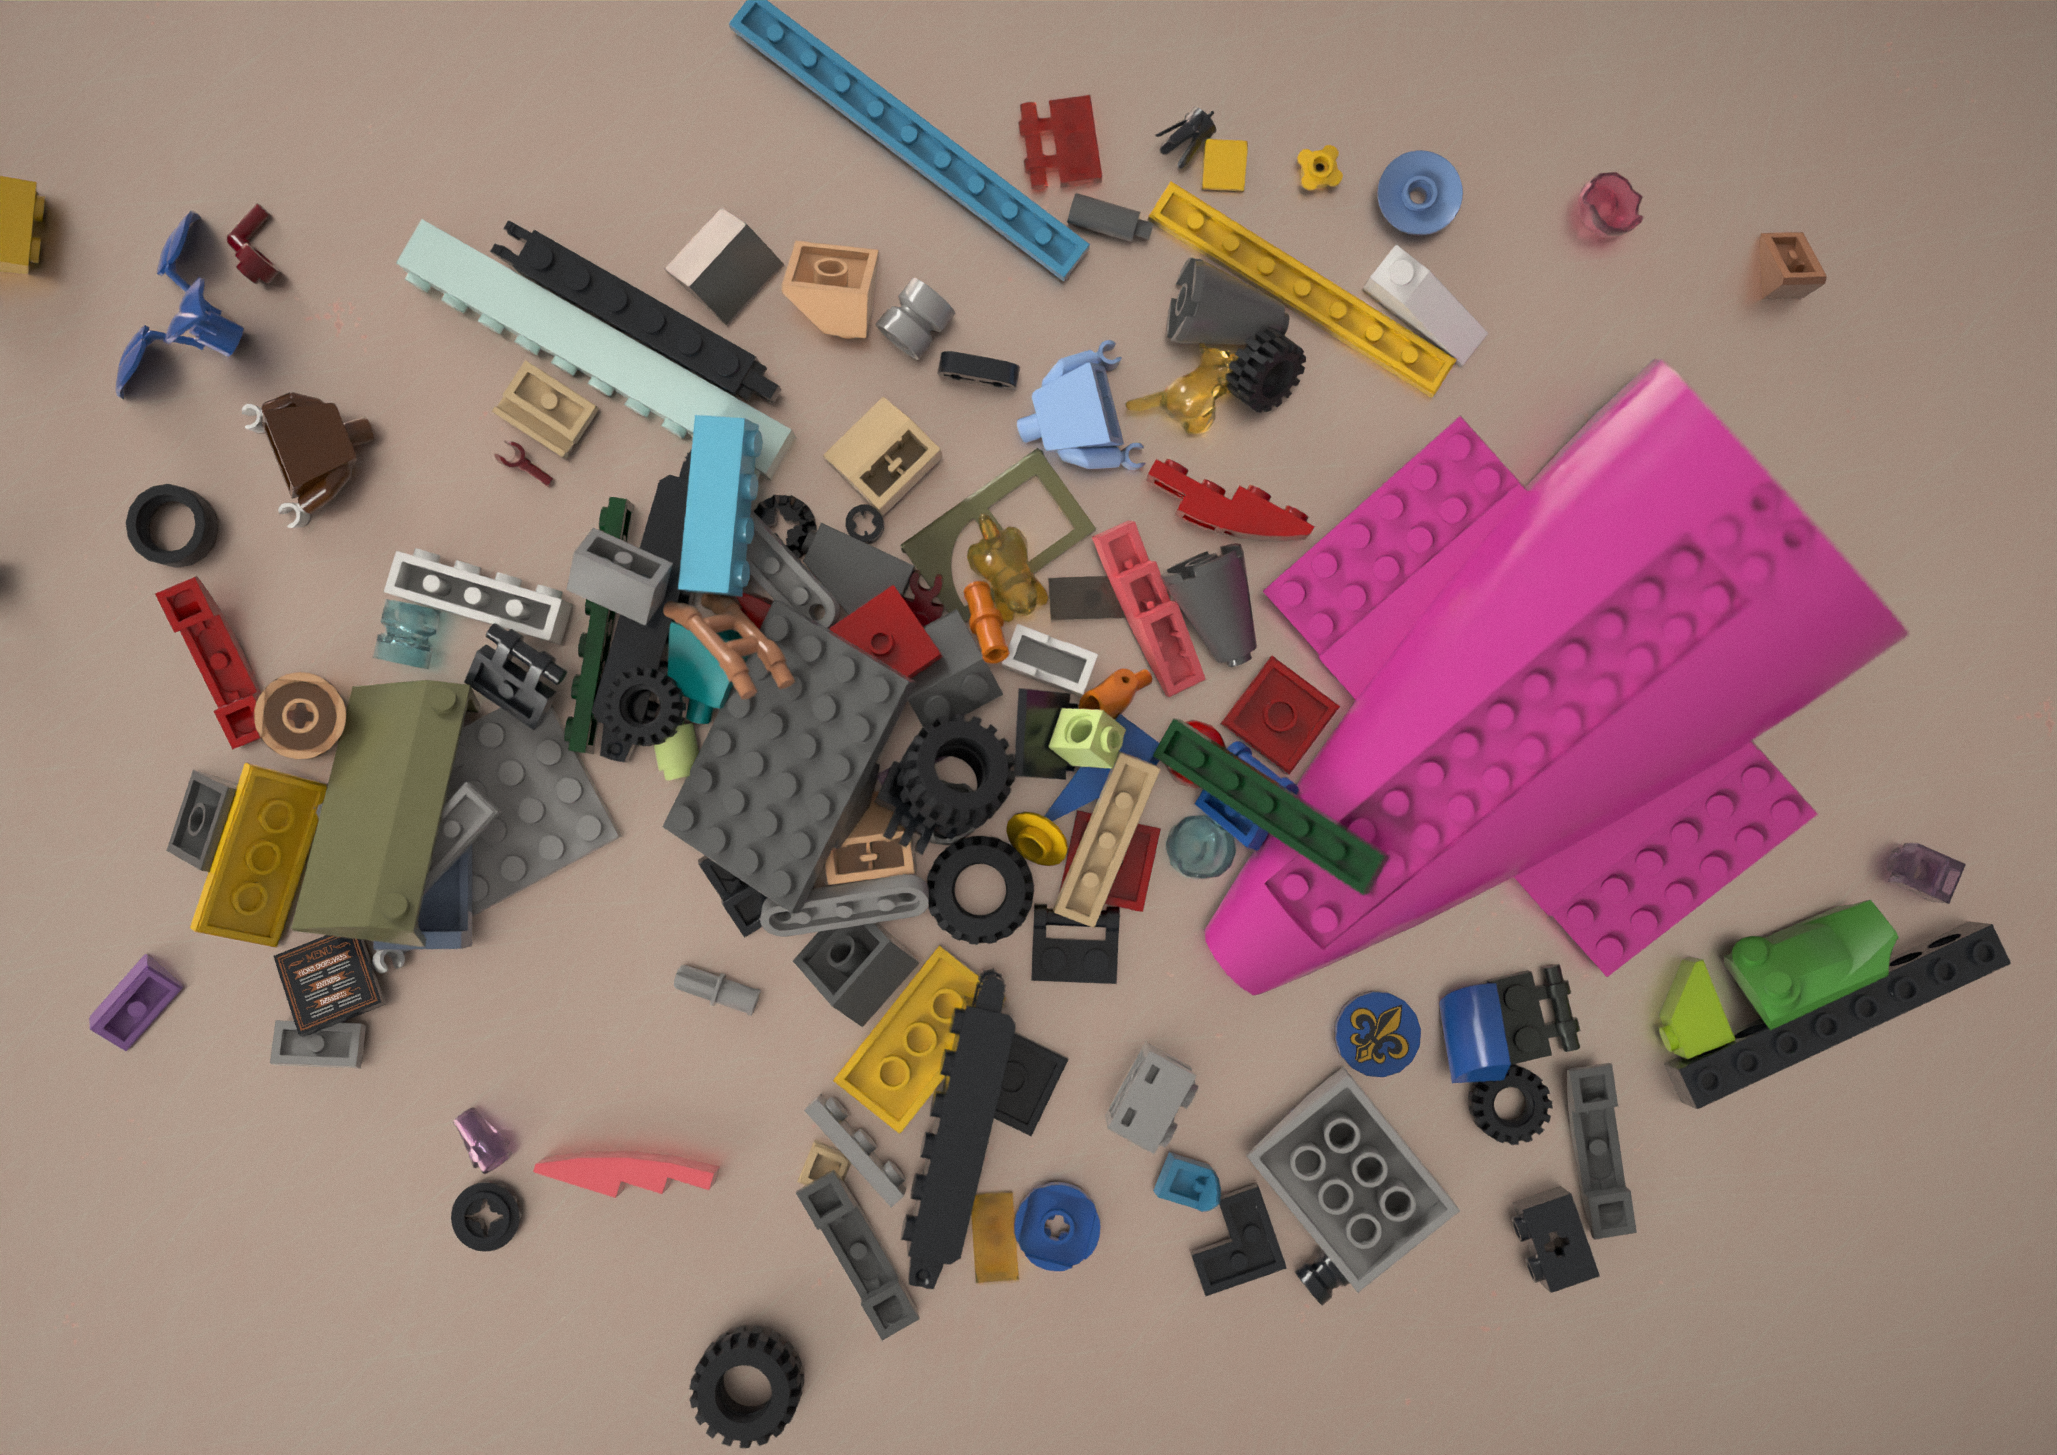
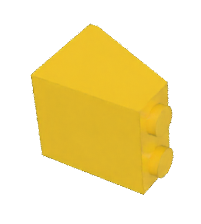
M0 176V272L29 274L30 262L39 264L41 238L32 237L34 221L43 222L45 196L37 195V182Z

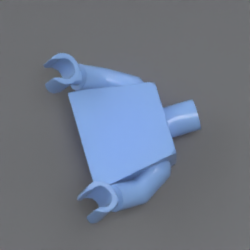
M1106 340L1101 343L1095 353L1092 350H1087L1058 360L1042 380L1041 388L1032 393L1036 413L1017 420L1019 435L1025 443L1042 438L1046 451L1058 453L1062 461L1086 469L1118 468L1121 463L1128 470H1136L1146 464L1144 462L1136 464L1129 459V451L1131 449H1144L1141 443H1132L1122 451L1116 447L1124 445L1106 371L1116 369L1122 357L1109 360L1103 355V352L1114 349L1115 342Z

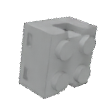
M1145 1041L1105 1114L1107 1128L1155 1154L1159 1145L1166 1147L1178 1125L1174 1123L1176 1113L1180 1106L1185 1109L1189 1107L1199 1087L1195 1084L1197 1076L1192 1072L1191 1066Z

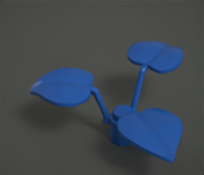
M190 211L181 220L177 228L166 240L157 268L159 276L162 277L166 273L170 279L186 292L180 302L179 312L171 320L166 333L149 331V327L143 325L126 346L119 362L116 379V395L123 400L125 384L137 369L145 348L153 341L163 340L167 344L172 342L185 344L200 350L207 346L230 357L242 337L244 327L221 316L222 311L212 306L203 298L205 284L203 278L198 277L190 286L176 272V259L184 246L191 223L201 219L200 215L194 211ZM189 330V333L196 337L191 338L181 335Z

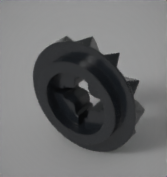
M774 494L772 497L759 502L754 512L769 528L777 524L778 511H780L781 516H783L787 523H800V525L793 526V529L787 531L786 546L797 558L802 557L804 554L801 553V549L811 529L816 531V521L810 508L792 495Z
M485 1181L471 1185L460 1193L452 1207L451 1223L455 1235L465 1246L476 1251L488 1252L505 1246L518 1232L517 1229L522 1214L519 1212L517 1197L513 1196L506 1189L505 1185ZM486 1202L491 1212L503 1215L490 1223L488 1234L483 1219L470 1217V1215L482 1211Z

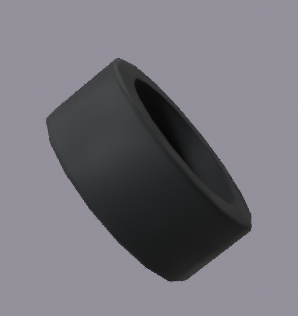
M172 484L152 486L140 493L129 507L126 519L127 536L135 551L148 561L175 568L190 566L203 559L213 547L218 531L216 514L209 502L195 491ZM166 502H181L189 507L194 514L195 528L193 536L186 546L179 550H163L155 545L151 539L149 526L152 515L159 506Z

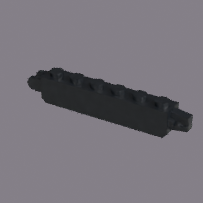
M507 221L503 229L512 238L524 242L523 249L518 256L507 247L495 243L490 252L513 266L521 276L735 398L749 401L752 394H755L774 404L781 392V388L778 384L763 376L767 367L762 365L755 355L540 232L533 230L531 233L521 226Z
M690 449L689 453L687 452L686 461H683L679 477L668 475L659 480L640 545V549L673 563L664 601L646 626L620 614L592 709L596 720L604 723L600 756L614 761L627 763L635 745L620 740L616 737L617 734L610 731L607 727L609 722L606 718H603L602 710H606V704L602 703L603 695H608L609 689H607L610 681L615 682L618 679L616 676L619 673L629 672L630 668L634 667L653 668L668 675L670 624L675 620L665 616L664 606L669 601L691 605L695 595L693 592L678 589L692 449ZM641 690L631 697L628 710L632 719L637 723L647 724L658 716L660 704L656 703L658 697L650 690Z
M994 968L983 970L984 972L980 973L973 998L964 996L962 1008L955 1007L952 1013L949 1033L955 1034L952 1050L945 1049L943 1052L939 1072L940 1075L945 1076L942 1092L935 1090L933 1094L930 1116L936 1117L932 1133H924L920 1151V1158L926 1159L923 1174L915 1173L910 1199L916 1200L913 1215H905L901 1231V1240L907 1241L908 1257H910L908 1281L909 1285L934 1289L943 1265L953 1264L962 1255L1016 1028L1011 1011L1007 1005L1003 1004L1004 992H1006L1002 974L995 971Z

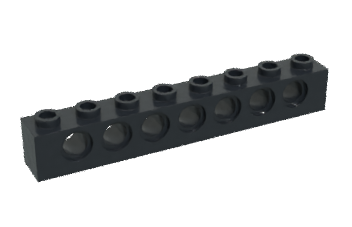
M1970 921L1890 958L1889 974L1887 977L1773 1030H1770L1761 1018L1733 1031L1735 1037L1733 1042L1689 1059L1679 1056L1664 1063V1066L1681 1102L1695 1109H1700L2010 965L2011 962L1993 924Z

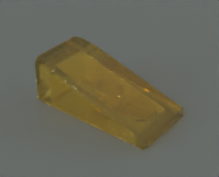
M1013 1192L976 1195L971 1213L976 1284L992 1285L1020 1282L1017 1241L1014 1232Z

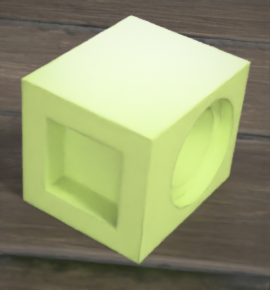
M1062 708L1049 748L1072 766L1113 769L1118 752L1122 747L1126 729L1103 710Z

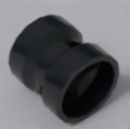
M1323 1249L1318 1251L1317 1259L1314 1260L1312 1265L1304 1263L1295 1270L1296 1275L1322 1306L1332 1298V1290L1339 1286L1346 1287L1349 1284V1281Z

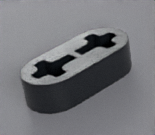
M944 351L941 352L937 374L955 381L1011 390L1017 387L1020 366L999 359Z

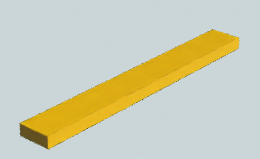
M1170 181L1148 216V221L1154 223V225L1261 292L1283 303L1285 307L1431 398L1436 394L1456 362V359L1172 181Z

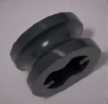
M861 504L849 511L845 527L849 536L864 543L872 544L881 538L884 532V520L882 515L873 506ZM861 514L864 519L866 514L873 515L872 523L876 528L875 531L869 535L865 531L864 536L857 534L858 526L855 523V519Z

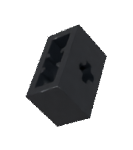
M1559 1186L1513 1202L1517 1215L1511 1217L1512 1224L1519 1241H1526L1531 1256L1525 1258L1534 1283L1540 1282L1550 1293L1600 1276L1575 1202L1569 1191ZM1554 1232L1559 1237L1554 1239L1555 1247L1549 1248L1545 1244L1550 1242L1549 1233Z

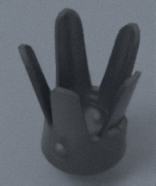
M1193 107L1182 121L1155 134L1156 137H1160L1180 127L1160 147V153L1162 154L1171 152L1189 138L1193 139L1178 162L1177 167L1179 170L1190 161L1200 145L1216 133V126L1211 119L1214 111L1207 114L1202 109Z

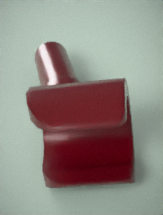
M504 441L507 445L513 447L515 456L511 461H507L504 457L495 453L494 456L498 463L508 467H518L548 487L553 478L525 457L524 448L520 444L513 441Z

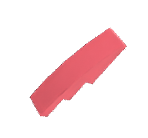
M1128 520L1093 536V542L1123 613L1166 696L1171 697L1206 680L1179 605L1176 601L1170 600L1156 561L1149 560L1135 521Z
M586 1151L544 1157L535 1164L533 1172L616 1198L624 1191L626 1183L663 1194L670 1187L672 1179L710 1190L716 1182L720 1166L679 1156L639 1151Z

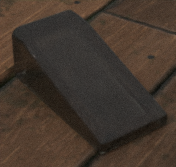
M1108 576L1048 578L1050 623L1126 618Z

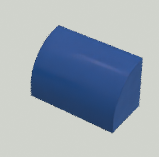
M1489 983L1468 986L1444 996L1439 1002L1452 1083L1504 1080L1511 1063L1497 984Z

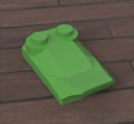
M1866 900L1835 907L1765 938L1760 936L1742 938L1735 944L1732 953L1724 956V966L1768 1028L1773 1030L1887 977L1889 974L1890 956L1899 937L1872 900Z

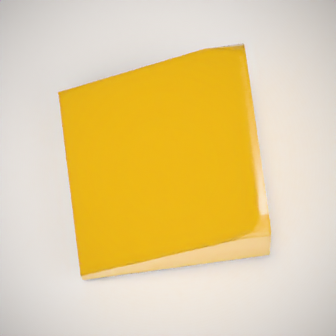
M1207 139L1205 141L1203 149L1202 190L1244 191L1248 152L1247 141Z

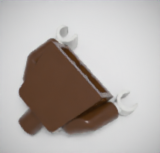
M289 392L264 402L262 408L253 404H246L242 408V414L247 416L257 415L256 421L251 425H246L245 428L256 433H266L291 499L298 497V503H284L278 509L279 514H287L292 509L295 510L296 519L287 526L288 528L306 526L310 520V514L318 511L338 494L352 477V470L355 468L357 457L353 447L374 441V434L367 417L343 423L336 404L324 403L319 398Z

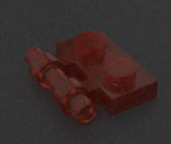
M1091 95L1049 100L1050 117L1048 118L1038 117L1035 102H1026L1020 105L1022 120L1018 122L1020 137H1023L1025 140L1027 157L1023 160L1025 173L1030 175L1031 188L1033 190L1047 188L1046 173L1058 172L1060 188L1102 182ZM1053 135L1054 155L1043 154L1041 136Z

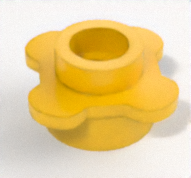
M1326 145L1322 150L1311 151L1303 149L1300 151L1297 162L1302 166L1301 184L1306 190L1313 191L1328 185L1335 187L1340 184L1343 174L1337 167L1336 159L1339 152L1336 147ZM1318 164L1323 165L1324 170L1318 171L1316 169V166Z

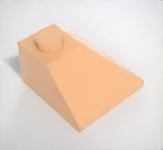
M795 240L782 282V293L824 334L838 335L845 339L866 338L872 317L879 250Z

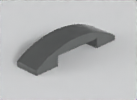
M1604 1063L1567 1069L1568 1110L1573 1151L1581 1195L1592 1238L1596 1240L1637 1233L1631 1191L1626 1187L1614 1109V1107H1618L1612 1064Z
M832 1170L797 1190L796 1194L817 1230L821 1229L858 1292L861 1298V1306L881 1340L883 1341L919 1320L920 1316L884 1246L857 1201L836 1171Z

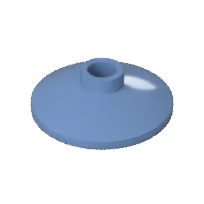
M1411 151L1395 158L1384 170L1378 184V203L1384 217L1398 230L1411 235H1429L1445 228L1457 215L1463 198L1462 182L1455 167L1444 157L1430 151ZM1413 191L1421 192L1424 196V202L1421 204L1414 203L1410 198V193Z

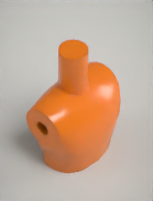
M1118 669L1098 686L1086 691L1079 700L1078 708L1103 710L1113 719H1116L1128 708L1138 690L1152 684V675L1146 669L1135 674L1128 669Z

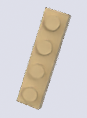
M1118 752L1113 769L1111 768L1053 907L1054 913L1095 928L1159 774L1160 768L1157 765L1124 752Z

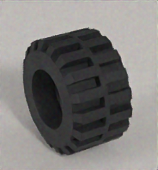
M954 714L952 719L948 721L946 715L938 717L933 725L930 723L926 724L918 735L915 736L901 759L899 768L902 770L897 776L898 785L904 786L900 793L903 803L908 801L912 803L909 812L914 818L918 814L926 818L922 823L924 826L931 828L936 823L940 825L939 832L949 834L953 827H956L958 834L967 833L972 826L977 829L984 825L1008 798L1012 791L1009 787L1015 781L1016 772L1010 770L1015 764L1013 754L1005 753L1009 743L1005 737L998 740L994 736L998 730L990 724L986 729L980 725L982 719L973 716L968 722L965 721L964 714ZM951 756L966 762L975 773L977 790L964 793L948 788L942 783L936 773L935 759Z
M972 836L953 843L938 855L928 873L929 911L938 922L937 925L958 941L963 940L974 945H979V943H996L998 940L1013 934L1023 924L1031 910L1034 883L1030 868L1016 848L998 838ZM971 865H989L995 868L1005 881L1006 895L1004 901L992 913L986 915L971 914L964 910L956 899V880L960 873Z
M746 1326L736 1327L732 1334L726 1331L720 1335L715 1343L712 1342L706 1349L694 1370L695 1374L690 1382L689 1389L693 1390V1394L690 1397L691 1408L698 1409L695 1416L699 1426L705 1422L709 1425L706 1434L712 1439L717 1433L724 1436L721 1444L731 1447L733 1440L740 1441V1448H750L752 1441H757L758 1446L768 1443L771 1435L777 1438L784 1431L786 1424H790L802 1396L801 1390L804 1385V1374H800L802 1366L800 1357H793L792 1351L794 1347L789 1341L784 1345L778 1341L781 1334L772 1331L770 1336L763 1334L764 1327L754 1326L752 1331H746ZM736 1366H751L760 1370L767 1377L771 1385V1398L758 1406H745L737 1403L729 1396L725 1389V1372Z

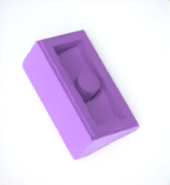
M145 954L91 1014L89 1018L90 1030L127 1051L180 992L183 984L155 959Z

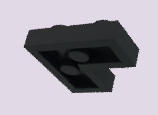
M1256 1183L1222 1195L1219 1206L1230 1238L1190 1252L1205 1296L1287 1269L1258 1184Z

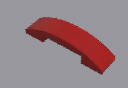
M196 576L155 593L174 633L180 631L218 707L213 712L232 750L261 738L256 729L254 719L256 702L261 694L260 688L236 636L204 584Z

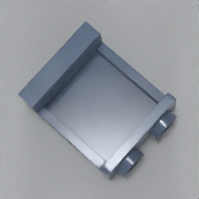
M472 844L423 896L418 917V928L427 939L425 947L374 941V950L463 949L472 946Z

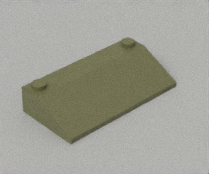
M419 680L352 687L346 711L345 727L339 738L291 927L293 931L425 947L427 939L418 928L420 908L466 711L478 713L480 703L471 685Z

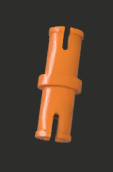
M984 581L972 582L963 591L971 614L969 618L970 630L978 638L983 660L991 664L1002 662L1009 656V648L1002 631L1004 624L1003 616L1000 610L995 608L989 584Z

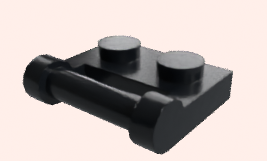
M1034 903L1031 981L1117 984L1120 907L1107 906L1106 911L1102 910L1095 927L1105 928V940L1046 937V925L1090 926L1054 913L1053 908H1047V904Z

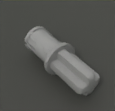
M681 965L674 979V987L678 990L710 1000L711 1006H715L718 1003L747 1013L749 1016L753 1015L761 993L760 989H754L725 979L726 974L724 973L716 976L688 965Z

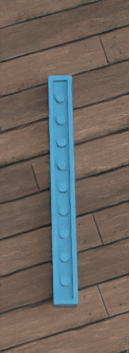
M747 0L729 22L730 29L1062 281L1066 280L1089 250L1090 244L768 0Z

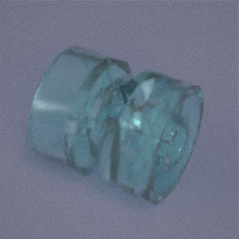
M385 599L380 623L386 629L385 632L377 635L372 658L429 669L434 646L428 641V638L437 633L441 611Z

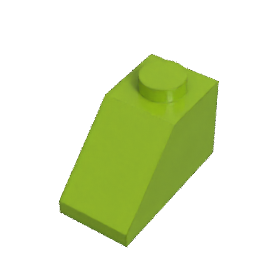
M1691 956L1682 959L1659 1013L1663 1027L1659 1028V1033L1669 1052L1674 1051L1675 1055L1689 1059L1733 1042L1735 1037L1704 960Z

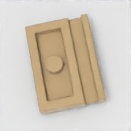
M525 360L502 394V400L492 410L494 414L566 460L569 456V451L574 444H577L599 411V408Z

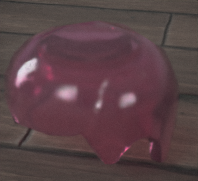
M1617 172L1595 175L1582 187L1579 193L1577 209L1583 226L1599 237L1621 236L1633 230L1644 219L1642 215H1639V206L1643 199L1642 195L1632 188L1628 179Z

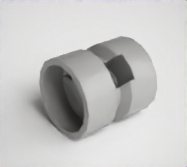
M912 278L898 296L901 307L892 306L890 309H887L877 321L876 327L903 352L919 360L932 341L930 331L941 332L953 318L955 311L936 291L917 278Z

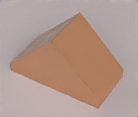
M1803 232L1761 233L1759 249L1762 299L1804 298L1826 283L1827 275Z

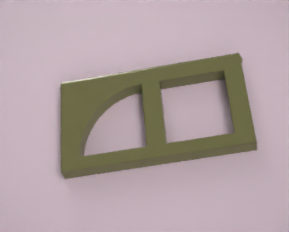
M1036 448L900 546L901 551L907 554L917 570H921L920 574L930 588L934 586L936 575H943V586L937 598L944 605L948 613L957 609L964 623L969 621L971 614L968 605L964 606L957 594L951 567L956 541L963 529L975 519L1012 571V574L990 589L994 603L1095 532L1096 527L1045 458L1043 451ZM1034 476H1037L1074 530L1029 562H1026L989 508Z

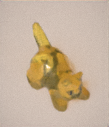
M1200 344L1201 361L1199 367L1191 373L1174 380L1164 391L1129 400L1125 406L1128 410L1145 411L1155 407H1162L1170 418L1182 425L1186 433L1199 434L1205 432L1211 427L1216 417L1215 399L1231 392L1226 386L1229 383L1226 380V374L1232 372L1228 368L1231 361H1237L1238 356L1235 355L1236 352L1231 354L1227 350L1221 351Z
M981 514L979 516V529L983 539L979 543L970 545L968 549L967 559L970 568L978 576H982L990 582L996 608L1000 610L1004 621L1011 622L1015 618V613L1021 616L1030 615L1035 610L1036 604L1041 606L1047 604L1049 596L1044 586L1028 566L1027 539L1022 531L1016 527L1009 526L1004 530H999L994 520L988 514Z

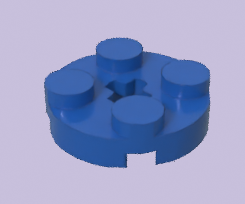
M1050 1182L1035 1186L1022 1199L1015 1215L1014 1232L1020 1249L1031 1263L1049 1271H1065L1073 1268L1074 1265L1079 1264L1084 1259L1086 1260L1093 1253L1100 1237V1219L1094 1201L1082 1189L1065 1182ZM1055 1215L1063 1216L1064 1223L1070 1225L1068 1232L1061 1231L1059 1237H1052L1051 1229L1045 1226L1046 1221L1053 1220Z

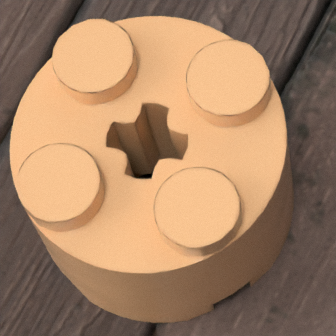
M295 672L281 676L266 686L256 702L254 719L261 739L274 752L292 759H309L325 753L339 740L345 727L346 709L339 692L327 680L315 674ZM297 704L306 705V712L313 713L314 715L313 721H306L302 729L295 728V721L287 719L288 711H295Z

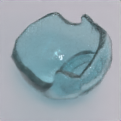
M1206 815L1182 818L1170 829L1166 842V852L1171 866L1178 873L1192 880L1219 877L1231 867L1236 853L1234 836L1210 816Z

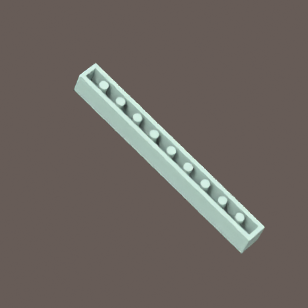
M421 219L396 262L408 273L405 280L426 293H428L431 287L442 292L444 296L441 300L463 314L467 308H470L481 315L478 322L498 334H501L504 328L517 335L514 342L535 355L539 353L540 349L554 356L551 362L553 365L574 376L577 370L591 377L588 382L591 387L609 397L613 391L626 397L627 401L624 405L646 418L650 412L664 419L661 426L680 438L684 439L686 433L693 436L695 415L746 418L758 424V431L762 434L763 444L759 457H756L754 474H756L757 478L761 474L770 480L772 479L796 438L792 429Z

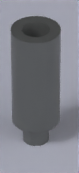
M1075 193L1067 221L1069 224L1130 242L1133 241L1134 235L1149 240L1154 225L1152 222L1139 219L1141 213L1139 211L1079 193Z

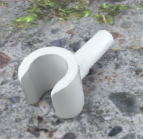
M400 949L376 950L377 953L372 958V967L379 973L388 971L387 965L384 962L385 954L391 957L393 966L396 969L401 968L405 962L404 954ZM390 952L397 954V957L392 958Z

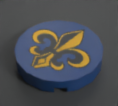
M1372 991L1355 996L1342 1007L1335 1021V1040L1339 1054L1352 1069L1366 1076L1387 1077L1401 1072L1413 1061L1420 1047L1421 1028L1416 1013L1404 1000L1388 992Z

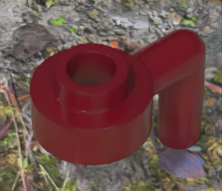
M258 203L227 235V243L236 252L235 256L240 261L236 268L254 284H257L260 280L270 284L281 271L248 241L271 215Z

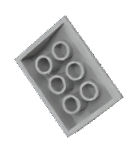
M1344 1066L1313 1090L1246 1155L1357 1292H1360L1460 1211L1452 1198Z

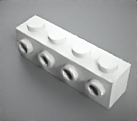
M415 548L413 555L396 551L384 589L385 593L493 625L497 623L505 629H513L516 632L561 645L573 605L561 599L562 591L539 584L537 585L536 592L520 587L521 579L499 572L496 573L494 580L479 575L481 567L456 560L454 567L439 563L440 555Z

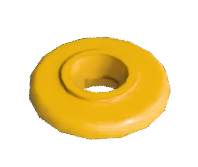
M1025 811L1015 814L1007 822L1006 832L1008 839L1024 858L1045 866L1058 865L1066 858L1068 845L1065 835L1049 818L1038 813Z

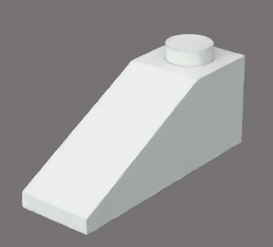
M1397 244L1370 276L1362 289L1426 341L1455 358V363L1459 367L1464 365L1488 334L1430 270Z

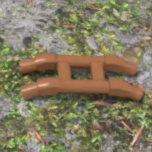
M703 594L701 605L717 614L702 618V614L695 607L686 603L669 601L665 604L663 609L665 616L674 619L675 622L683 625L686 630H690L717 659L729 681L733 682L741 699H748L757 693V689L748 674L749 670L742 656L758 653L757 656L763 661L767 671L771 672L779 689H785L795 682L786 665L787 660L781 649L755 626L739 609V604L733 598L726 595ZM735 629L743 638L725 643L717 633Z

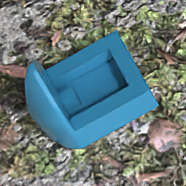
M1169 1152L1153 1189L1157 1197L1197 1209L1201 1212H1208L1218 1206L1221 1202V1184L1214 1169L1207 1163Z

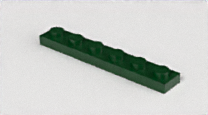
M610 496L608 507L603 506L600 512L599 530L628 543L634 504L627 499ZM586 599L585 614L590 616L587 633L582 632L579 640L578 656L583 658L581 674H576L572 682L571 698L576 700L574 717L569 716L566 721L564 740L569 742L568 751L594 754L599 722L596 720L592 709L612 644L617 612Z
M1173 718L1153 754L1154 757L1361 895H1368L1391 857L1181 719Z

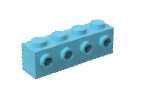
M695 415L678 586L680 590L693 593L742 597L743 587L748 585L750 566L748 561H746L747 544L752 542L754 536V522L750 518L751 502L756 499L758 493V478L754 474L756 457H759L761 454L763 441L762 434L758 431L759 425L746 418Z

